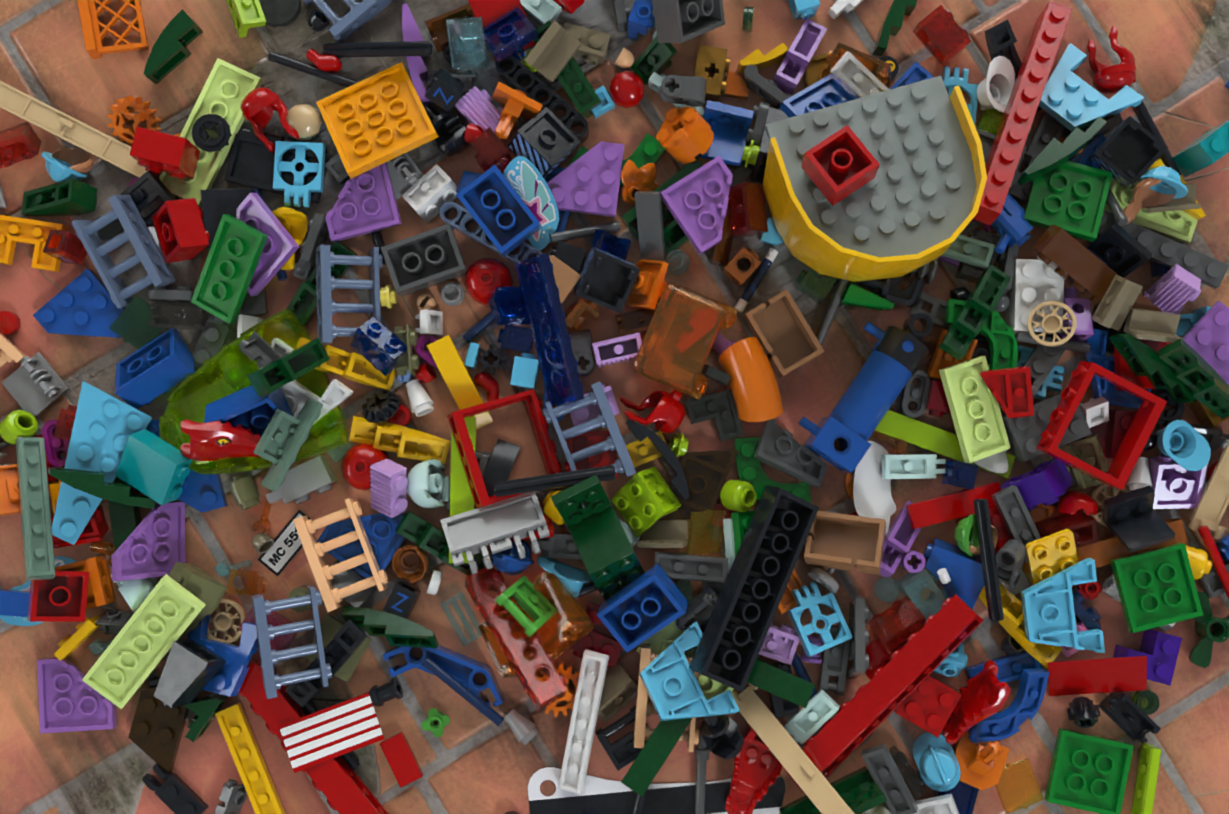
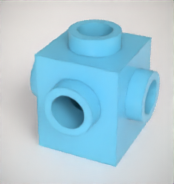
M961 643L932 673L942 674L947 677H958L961 670L966 668L968 656L964 653V644Z

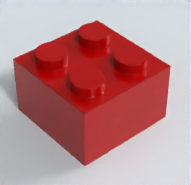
M846 125L805 152L801 168L829 203L834 206L873 180L880 164L850 127Z
M138 126L130 151V156L137 160L138 165L146 167V171H151L155 174H160L161 171L170 173V177L184 180L185 177L194 178L200 151L186 138Z
M195 198L166 201L152 217L165 263L193 260L209 245V233L204 229L202 210L197 206Z
M55 570V577L53 579L31 580L27 620L30 622H85L89 572Z
M929 675L894 712L938 738L962 695Z

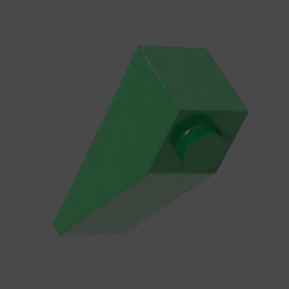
M72 178L24 192L22 215L66 216L93 212L97 204V188Z

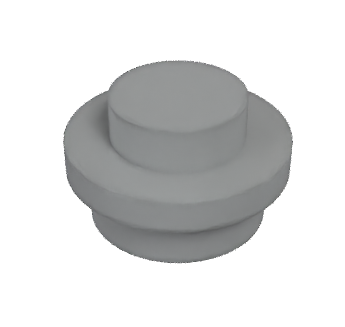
M450 282L442 287L440 295L445 304L457 306L464 300L465 292L461 285Z

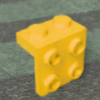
M1064 529L1027 543L1025 549L1028 562L1023 563L1021 569L1032 585H1035L1078 563L1073 532L1070 529Z

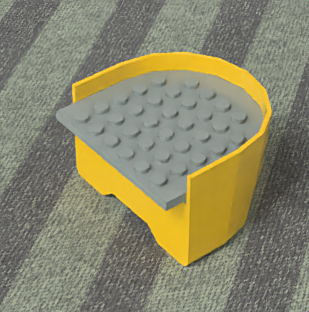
M941 75L766 124L765 130L769 139V148L762 187L776 229L791 254L819 274L852 282L901 277L944 254L978 213L987 181L982 143L960 87H954L949 97ZM848 125L880 165L873 180L832 206L801 166L805 152Z

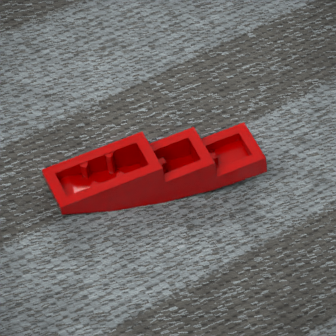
M999 481L906 505L911 528L917 529L975 514L973 503L975 499L985 498L988 500L989 509L996 508L991 495L1001 491Z

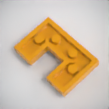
M0 215V264H13L16 242L35 245L31 268L59 272L67 226L52 222Z

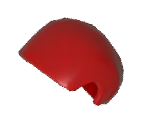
M631 71L617 73L609 86L611 99L617 106L624 108L634 107L639 104L644 96V83L641 77Z
M1082 491L1065 493L1057 507L1058 513L1071 515L1075 513L1080 515L1084 511L1087 516L1090 513L1096 515L1098 511L1094 498Z

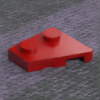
M1029 366L979 371L981 378L1008 418L1034 416Z

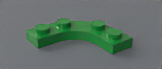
M647 133L635 152L628 159L623 160L622 169L628 160L633 161L638 169L651 162L656 165L666 149L657 139ZM581 145L568 166L589 150Z
M947 300L945 324L951 325L965 301ZM996 310L987 317L980 330V333L985 336L990 347L989 370L1017 367L1018 347L1015 334L1011 326L1008 327L1006 322L1000 317L1001 314Z
M759 437L734 438V449L738 451L735 458L738 477L740 481H746L753 485L757 500H760L765 486L782 488L811 503L809 484L805 482L778 483L767 477L762 470L761 462L753 458Z

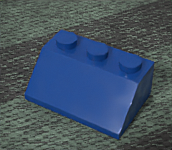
M175 327L164 332L116 364L115 394L129 405L137 409L143 405H148L154 398L170 391L173 386L182 380L189 379L194 373V357Z
M250 385L207 404L204 423L219 420L222 424L230 422L232 427H237L241 424L243 429L250 428L252 434L262 436L277 409L291 416L293 414L280 388L259 398L254 387Z

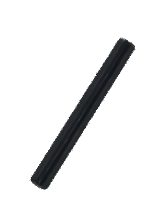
M429 41L326 43L323 45L322 53L323 55H335L338 58L430 56L433 47Z
M613 465L501 481L494 483L493 491L496 497L568 487L574 486L594 475H597L599 481L602 482L616 479V471Z
M980 498L975 499L973 503L988 615L991 621L996 622L1002 621L1004 616L989 504L987 499Z

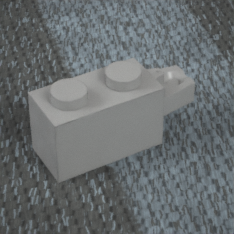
M318 456L288 470L283 484L276 492L272 491L266 494V498L269 504L283 500L284 504L296 502L298 505L311 499L309 495L318 491V494L332 489L331 484L337 482L326 456Z

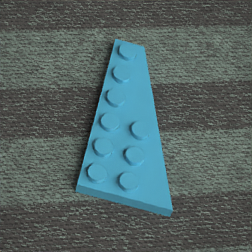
M83 381L64 468L103 472L105 474L104 482L112 483L116 478L115 475L129 435L145 430L152 416ZM61 481L51 528L52 535L74 545L102 498L75 489Z

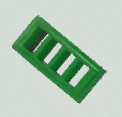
M854 284L847 286L841 300L843 305L880 311H889L895 305L893 302Z

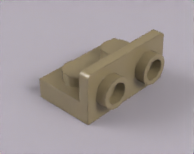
M565 23L564 29L581 42L580 48L573 57L583 59L590 65H604L611 35Z

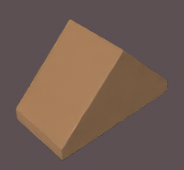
M550 255L545 259L554 308L563 303L581 275L554 255Z

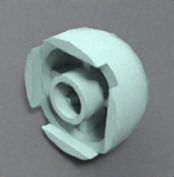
M437 459L418 463L408 474L406 492L418 506L424 508L443 507L445 505L443 503L448 501L450 497L449 476L444 478L442 469L446 468Z
M156 577L114 581V583H117L119 586L118 590L135 613L154 589L158 580Z

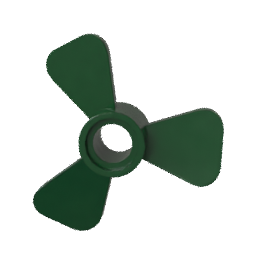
M1197 591L1203 616L1192 619L1196 620L1194 629L1201 639L1189 653V661L1202 668H1206L1211 662L1213 641L1223 642L1229 637V615L1223 619L1213 616L1207 594ZM1214 623V631L1211 633L1210 627Z

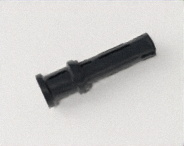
M395 677L384 685L372 686L369 695L372 704L376 707H381L384 705V702L394 698H403V690L399 680Z

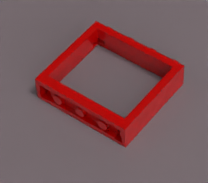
M1080 361L1076 370L1072 371V378L1068 386L1063 389L1061 400L1057 408L1052 411L1049 418L1050 422L1046 430L1041 433L1040 437L1042 438L1036 449L1109 487L1123 490L1167 401L1094 362ZM1094 374L1143 400L1107 473L1058 448Z
M534 389L454 411L447 416L476 509L521 494L500 497L495 495L488 496L464 418L524 401L546 474L562 473V465L557 462L555 456V443L552 439L550 440L548 434L549 424L546 417H543L540 409L542 402L538 399Z

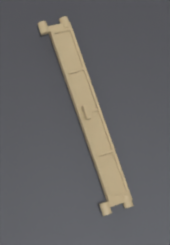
M0 81L1 109L138 178L147 172L145 170L146 167L138 165L137 160L130 156L131 147Z
M1229 441L1188 525V528L1198 531L1200 526L1207 525L1210 530H1213L1212 536L1222 540L1227 528L1219 525L1229 504Z
M747 683L749 687L739 695L735 691L731 692L740 709V714L821 814H854L754 691L758 687Z

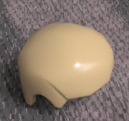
M308 104L293 106L288 110V116L286 117L288 124L299 134V139L296 140L309 141L316 137L323 123L319 110Z

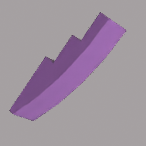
M407 3L403 4V41H424ZM406 56L411 79L422 104L426 102L432 104L431 100L425 97L426 89L423 82L427 80L429 73L422 60L424 56Z

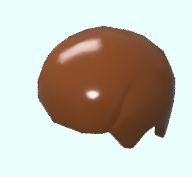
M404 545L395 551L392 557V569L398 579L415 583L423 578L428 569V557L423 549L415 545Z

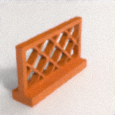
M77 0L85 48L92 59L102 58V54L149 49L140 0H120L124 5L117 13L107 7L112 0H104L103 3L98 0ZM129 7L137 13L136 18L131 23L121 17ZM104 10L114 16L107 26L101 23L98 18ZM118 20L128 26L121 36L111 30ZM134 30L140 34L142 42L131 44L125 39ZM108 32L118 39L113 46H103L102 40Z

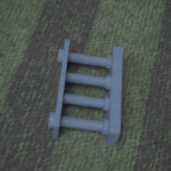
M324 0L302 1L306 6L312 2L315 3L332 23V27L328 30L338 43H343L394 0H363L361 3H357L355 0H343L350 8V12L343 18H339Z
M114 195L108 199L112 210L93 222L90 220H74L71 223L75 229L76 236L81 240L104 282L112 302L120 309L136 305L131 296L152 283L155 287L168 286L176 280L167 263H165L164 257L131 196ZM119 219L124 232L103 244L96 231ZM130 240L135 249V254L114 265L108 253ZM142 262L147 275L126 287L120 274Z
M319 245L316 248L318 338L322 345L331 344L336 337H371V345H378L384 339V326L381 325L379 279V269L382 268L383 260L382 255L379 254V247H373L369 250L368 256L334 255L333 252H330V245ZM334 264L369 266V280L335 279L334 276H331V267ZM335 288L369 289L370 304L335 303V300H332L331 291H334ZM335 312L370 313V327H336L335 324H332V315H335Z
M601 382L591 385L593 390L589 392V395L556 408L552 407L550 401L545 403L547 408L543 410L548 423L553 422L572 471L577 470L576 462L611 449V451L617 450L620 458L615 460L616 463L611 464L615 467L616 473H626L627 477L636 474ZM590 404H599L602 413L598 414L597 418L567 430H561L557 417ZM601 426L602 428L608 427L611 436L606 437L607 440L571 454L566 440Z
M313 585L307 586L308 595L269 602V600H264L262 594L251 596L264 691L267 699L276 698L277 689H281V686L320 678L323 687L329 686L328 679L332 678L330 663H325L318 605H322L320 591H316ZM310 605L312 617L310 620L278 626L267 625L266 615H270L273 611ZM311 629L314 631L315 644L280 651L271 650L270 640L274 639L275 636ZM317 653L318 668L282 676L274 674L273 665L278 664L277 661Z

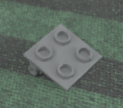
M407 153L387 161L395 197L398 200L402 197L401 195L416 184L424 175Z
M40 352L36 353L32 358L29 356L23 357L20 360L21 367L1 382L22 409L30 412L35 417L69 389Z

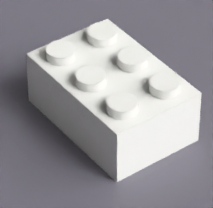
M1015 259L1012 287L1006 294L1009 297L1010 305L1005 310V322L1008 327L1011 326L1014 334L1017 331L1029 333L1027 327L1028 318L1031 311L1037 305L1047 301L1063 303L1064 279L1054 272L1056 267L1052 263L1046 265L1041 260ZM1050 306L1043 307L1045 315L1052 313ZM1061 307L1056 312L1060 317H1063V308ZM1034 314L1032 321L1041 323L1043 318ZM1042 327L1033 329V332L1037 335L1044 332ZM1060 330V331L1057 332L1056 334H1061V333H1063V331Z

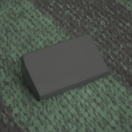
M337 560L333 565L340 563L341 561ZM349 569L334 575V578L331 580L334 588L341 589L364 580V578L353 569ZM370 587L343 599L353 607L360 608L376 589Z

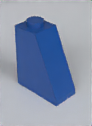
M934 538L932 545L927 544L923 556L926 558L925 567L939 580L937 571L941 568H946L958 597L973 610L984 586L981 555L969 556L958 546Z

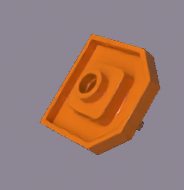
M498 82L492 98L504 109L494 132L497 138L507 139L519 116L532 119L540 112L543 105L527 97L524 92L512 89Z
M640 259L636 263L640 271L626 300V305L655 310L658 299L663 298L674 303L683 302L685 291L671 287L664 281L668 263Z
M17 464L0 466V516L21 513Z
M966 731L957 741L954 750L961 771L959 781L979 790H985L997 785L1010 749L1000 745L998 741L973 743L968 738L969 731Z

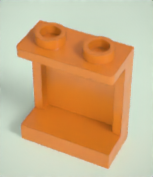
M106 555L55 567V570L89 572L86 609L116 602Z

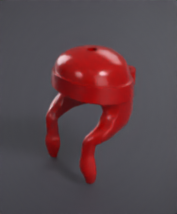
M1112 26L1109 39L1111 48L1121 59L1120 64L1113 66L1102 65L1095 59L1096 45L1094 41L1089 40L1087 46L1089 64L1095 73L1093 84L1099 92L1104 94H1116L1124 86L1128 85L1130 87L1132 83L1136 82L1134 55L1124 46L1118 45V30L1116 26Z
M259 87L244 97L240 105L242 115L246 121H250L255 136L265 144L271 153L275 154V145L263 134V130L272 118L274 110L278 111L280 123L290 136L299 139L298 132L286 120L288 107L279 95L272 92L269 88Z
M675 389L671 393L656 390L646 397L639 406L620 397V401L629 409L642 411L649 407L655 408L645 419L627 410L624 411V414L632 421H637L643 425L655 422L656 429L662 433H673L679 428L685 415L684 405L679 401L682 393Z

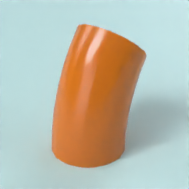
M744 338L729 346L720 355L718 362L724 373L730 375L728 383L735 400L738 418L747 422H761L780 416L783 413V405L779 386L771 363L758 338Z

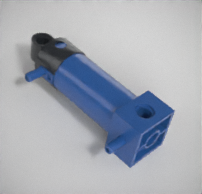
M914 314L905 320L903 329L888 326L885 332L871 322H867L864 330L879 340L872 348L871 355L829 416L821 418L817 425L806 417L800 419L799 425L811 433L804 446L841 472L852 473L872 445L868 442V439L930 352L921 342L923 337L928 335L933 329V320L928 314ZM915 320L922 323L923 329L921 332L915 330ZM836 439L840 444L838 450L834 448V441Z

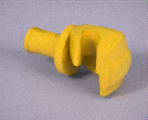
M280 207L272 211L301 247L308 230L307 216L289 207ZM295 253L283 265L281 270H294Z

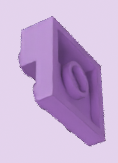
M1159 453L1158 457H1150L1149 470L1153 485L1151 488L1155 491L1153 509L1196 508L1202 496L1207 465L1198 471H1188L1162 453Z

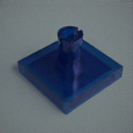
M516 7L478 31L481 39L498 62L510 54L520 61L521 59L517 52L524 58L526 51L523 49V46L539 37L536 29L519 7Z

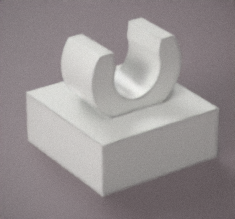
M429 309L420 310V314L415 316V319H420V328H415V331L424 335H443V312Z
M1104 397L1090 398L1089 402L1084 404L1080 402V408L1089 428L1109 421L1108 401Z

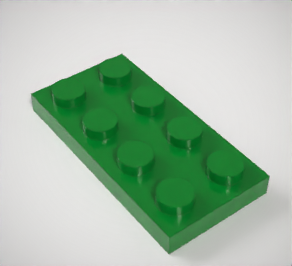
M223 214L191 303L229 324L235 323L268 235L229 214Z

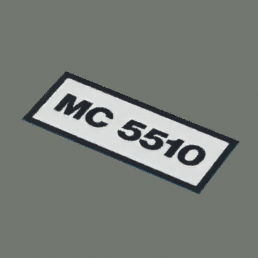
M300 510L274 539L273 546L258 559L276 576L283 571L303 547L293 519L306 516Z

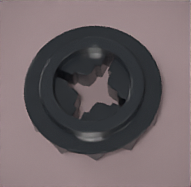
M207 114L200 117L192 128L194 143L201 150L209 153L221 151L224 146L229 145L228 141L232 136L230 125L223 117L216 114ZM205 129L214 131L216 129L215 132L216 134H218L219 138L217 139L211 137L209 139L210 136L207 133V131H205Z
M1166 389L1154 390L1152 394L1167 401L1166 405L1173 407L1165 410L1164 413L1162 411L1156 424L1166 426L1168 421L1180 420L1185 411V403H1175Z
M383 390L380 394L374 393L372 398H366L367 403L362 405V414L367 421L372 423L386 421L398 411L400 401L392 391L387 393ZM382 403V409L380 410L378 405Z

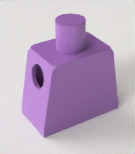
M1074 287L1064 288L1063 303L1072 309L1077 321L1076 330L1070 340L1083 342L1094 335L1090 301L1078 298V291ZM1072 320L1063 321V327H1072ZM1064 332L1057 334L1060 339L1067 337Z

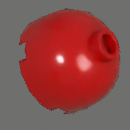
M495 258L476 260L466 272L465 286L467 293L474 301L481 305H497L509 296L512 290L513 279L510 270L503 262Z
M357 444L349 449L342 458V475L352 487L368 491L371 488L370 466L390 458L385 451L373 448V444Z

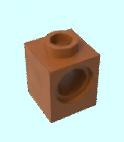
M743 247L722 272L740 288L761 264L758 260L760 257L752 249L747 250ZM740 260L746 261L749 265V270L741 271L737 267V262Z

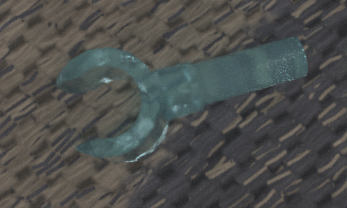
M251 560L229 566L227 561H223L216 565L214 569L219 576L223 577L238 569L251 566L252 563Z
M98 638L88 648L94 655L102 654L114 639L104 643Z

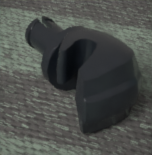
M429 102L424 103L423 106L438 135V138L435 140L441 151L448 157L463 152L468 143L465 142L464 138L466 126H462L458 120L459 117L457 115L451 116L447 112L439 114Z
M904 275L893 279L860 281L859 285L879 290L880 297L896 305L910 308L918 302L923 291L924 280L915 278L903 290H899L897 284L904 278Z
M727 715L702 717L701 733L706 747L713 754L725 760L735 757L741 751L744 744V738L738 731L739 725Z

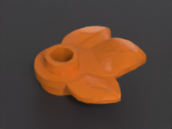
M631 160L625 163L620 175L623 184L621 196L624 202L635 205V194L633 197L631 195L634 189L636 193L654 191L659 187L653 182L657 174L654 163H648L639 169Z

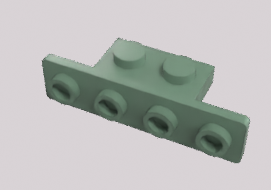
M308 398L297 419L282 410L277 409L253 451L254 454L272 462L261 483L262 486L276 492L283 484L289 467L295 462L301 445L307 440L313 423L321 414L322 403Z

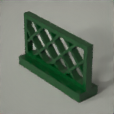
M866 766L830 783L854 814H861L887 801L884 793L873 780ZM807 795L779 808L781 814H821Z

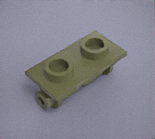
M406 325L405 331L404 327H394V332H392L393 349H402V353L393 354L394 371H397V376L407 375V371L412 375H416V369H419V357L415 355L414 345L418 344L417 332L413 331V328L409 325Z

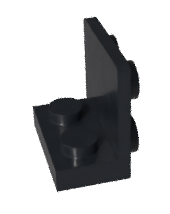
M1150 485L1104 500L1103 522L1129 552L1175 538V532L1153 509L1155 491Z

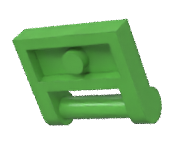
M525 575L495 600L499 606L503 605L526 630L524 633L529 638L558 611ZM510 597L532 618L534 623L518 608Z

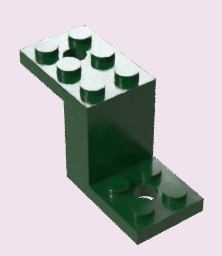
M597 475L551 496L556 509L568 526L589 576L604 600H607L645 573Z

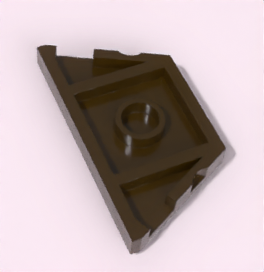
M735 449L686 452L680 465L687 480L689 498L684 500L672 484L670 486L671 491L682 505L677 510L684 519H690L691 527L701 537L738 454V451Z
M157 687L145 688L141 690L128 738L161 768L169 772L174 766L189 709L184 705L177 706L176 708L166 707L162 704V701L154 697Z

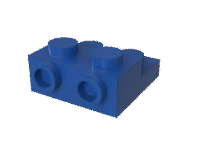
M635 0L628 19V38L637 41L639 33L646 35L648 28L653 29L655 15L652 0Z

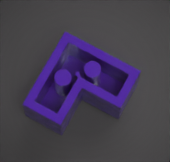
M1052 459L1038 464L1030 472L1008 479L1000 488L1003 490L1011 485H1016L1028 511L1037 508L1038 504L1044 503L1047 506L1059 500L1058 497L1067 493V488L1074 482L1065 464L1057 459Z
M1153 629L1144 630L1140 650L1116 644L1113 658L1147 656V680L1171 686L1182 638Z

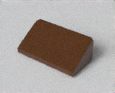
M728 215L724 218L722 239L712 247L710 262L714 265L727 266L729 262L736 222Z

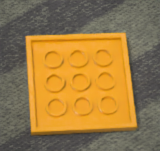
M402 62L316 102L346 172L351 179L438 138Z

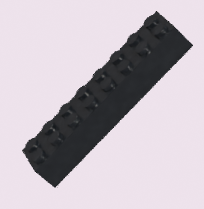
M765 486L690 663V669L743 692L819 507L782 488Z

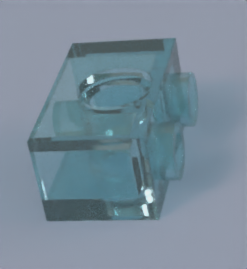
M482 17L446 19L452 69L470 70L488 67Z
M925 568L918 573L909 572L896 581V584L923 623L931 615H936L942 609L941 606L944 601L948 599L946 592L943 589L939 590L935 584L937 578ZM925 588H929V598L922 600L921 592Z

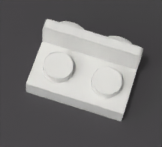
M436 164L401 196L428 223L437 216L444 203L455 200L457 197V186Z

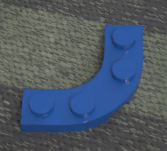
M1044 668L1023 669L1015 700L1002 712L993 714L971 727L968 738L973 743L1002 740L1019 732L1018 727L1027 718L1032 720L1039 710L1044 698L1049 672Z

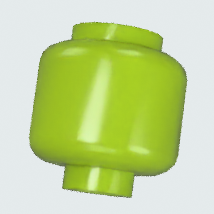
M25 410L11 412L0 424L1 437L12 445H16L17 437H33L38 430L36 417Z
M733 479L723 485L720 493L723 507L736 512L749 511L757 498L752 484Z

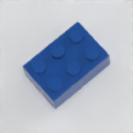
M496 165L492 166L456 194L503 257L542 228L540 222Z
M657 564L602 602L596 615L628 653L685 614L688 600L662 567Z

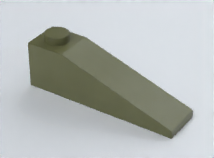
M176 562L168 576L206 604L178 639L180 641L191 630H195L199 626L198 623L206 615H211L216 610L228 588L196 564ZM169 652L165 655V657H164L161 661H164V660L168 657Z

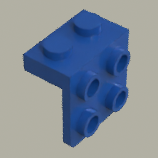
M707 100L703 118L711 126V130L714 132V139L704 155L699 153L697 156L710 160L720 156L724 163L739 166L742 162L746 138L754 111Z

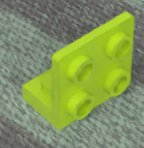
M655 466L636 473L611 498L636 537L646 532L662 516L672 513L682 506Z

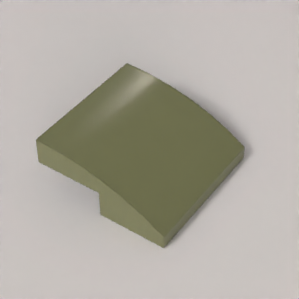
M1097 434L1080 438L1059 447L1060 450L1105 473L1109 469ZM1047 455L1048 460L1055 459V458H1053V457ZM1065 464L1074 482L1067 488L1068 492L1083 491L1086 487L1103 484Z
M326 614L320 625L323 648L333 640L334 635L345 624L332 614ZM368 636L334 676L349 682L372 638ZM314 638L312 639L310 644H315ZM317 653L303 657L312 663L317 657Z

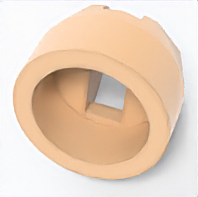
M623 48L614 64L623 69L630 68L634 62V56L628 49Z
M425 293L417 298L416 305L419 310H434L436 308V300L432 295ZM427 297H429L430 299H429L428 302L425 304V306L422 308V307H421L422 303L425 301V299H426Z

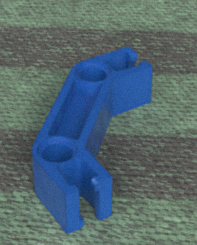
M438 645V648L420 647L423 651V656L420 658L412 654V647L397 646L383 654L384 660L387 661L393 659L396 654L404 653L405 659L408 662L400 667L398 665L390 667L391 677L415 667L433 674L422 665L426 658L430 657L482 701H484L481 691L486 688H490L496 699L493 702L494 707L503 704L505 699L490 666ZM479 672L485 674L487 681L485 683L477 682L475 674ZM489 701L485 702L487 705L491 706Z

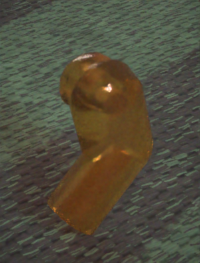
M104 541L92 542L90 550L108 555L110 558L107 564L112 566V555L115 552L114 545Z

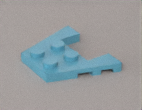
M1070 43L1045 85L1039 107L1073 132L1076 127L1082 129L1092 125L1099 116L1104 118L1111 114L1116 115L1123 112L1125 108L1130 106L1134 108L1141 104L1144 97L1128 85L1108 99L1074 74L1073 71L1085 62L1087 55Z
M1086 558L1021 591L1025 634L1029 642L1105 653L1103 631L1092 629L1077 632L1072 585L1097 582L1094 559Z
M697 621L690 625L684 633L639 674L661 721L735 714L740 711L730 690L706 700L692 669L689 668L690 665L684 653L698 647L703 635Z

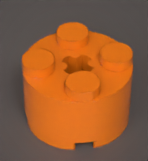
M693 107L672 108L667 112L666 119L656 134L657 141L679 163L688 164L696 160L694 157L699 153L704 155L713 142L714 132L711 130V126Z

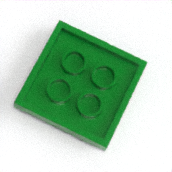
M1066 161L1047 174L1032 180L1024 218L1030 225L1048 229L1053 224L1061 227L1073 237L1094 242L1097 239L1113 173Z
M1176 543L1110 560L1129 632L1136 633L1203 616L1185 543Z
M1059 728L1044 799L1050 803L1099 814H1120L1134 746L1130 743Z

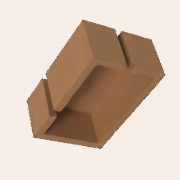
M787 289L769 299L766 303H762L745 313L742 317L752 335L758 338L766 355H771L772 358L769 361L778 378L825 352Z
M818 511L809 531V536L806 539L804 552L806 565L853 571L854 566L857 567L858 572L880 575L886 534L885 519Z

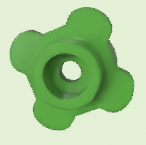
M431 708L428 711L427 719L421 723V727L425 731L429 730L435 737H441L445 725L450 723V717L444 715L436 708Z

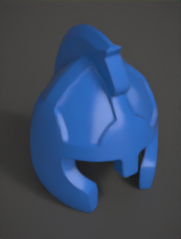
M514 540L511 541L513 548L492 554V561L497 570L504 574L515 576L524 572L529 565L534 564L532 550H530L529 544L524 540H521V543L526 552L525 558L520 559Z

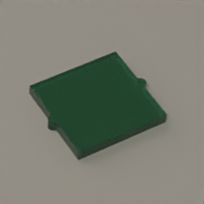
M136 295L110 325L109 329L122 337L125 343L129 342L137 349H140L154 340L170 320L157 311L156 306L149 305Z

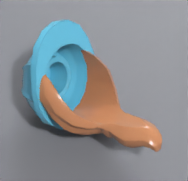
M60 148L53 153L42 152L41 154L46 159L48 174L57 183L72 178L81 182L87 177V172L92 169L93 156H95L81 148Z
M1160 166L1148 170L1141 176L1133 190L1132 201L1123 209L1128 219L1127 224L1134 220L1142 208L1162 206L1172 199L1186 197L1188 189L1181 183L1180 175L1176 170L1171 167Z

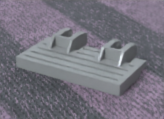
M535 491L440 520L454 566L465 563L462 553H466L472 574L478 573L477 564L472 555L482 552L483 562L487 570L493 568L486 548L487 545H490L492 554L513 548L510 540L513 537L518 555L522 559L525 558L526 552L524 546H522L521 539L529 537L532 551L537 554L540 553V548L534 530H537L540 539L550 536Z

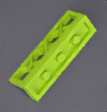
M226 0L239 38L246 37L249 28L265 26L266 19L259 0Z

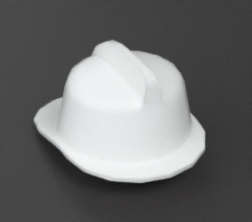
M1004 56L995 57L990 62L987 77L977 87V98L982 111L997 110L1004 113L1015 83V72L1010 60Z

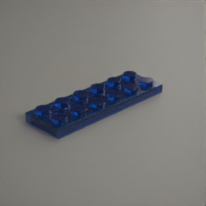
M549 253L515 263L549 401L551 404L584 399L583 386L579 379L577 361L573 355L571 337L567 330L565 313L561 306L559 288L555 282L553 264L550 261Z

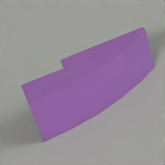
M806 18L773 79L778 85L779 90L787 94H793L827 28Z
M907 501L890 524L888 533L885 535L880 575L885 578L894 574L902 557L909 552L921 528H911L906 505L913 504L910 501Z

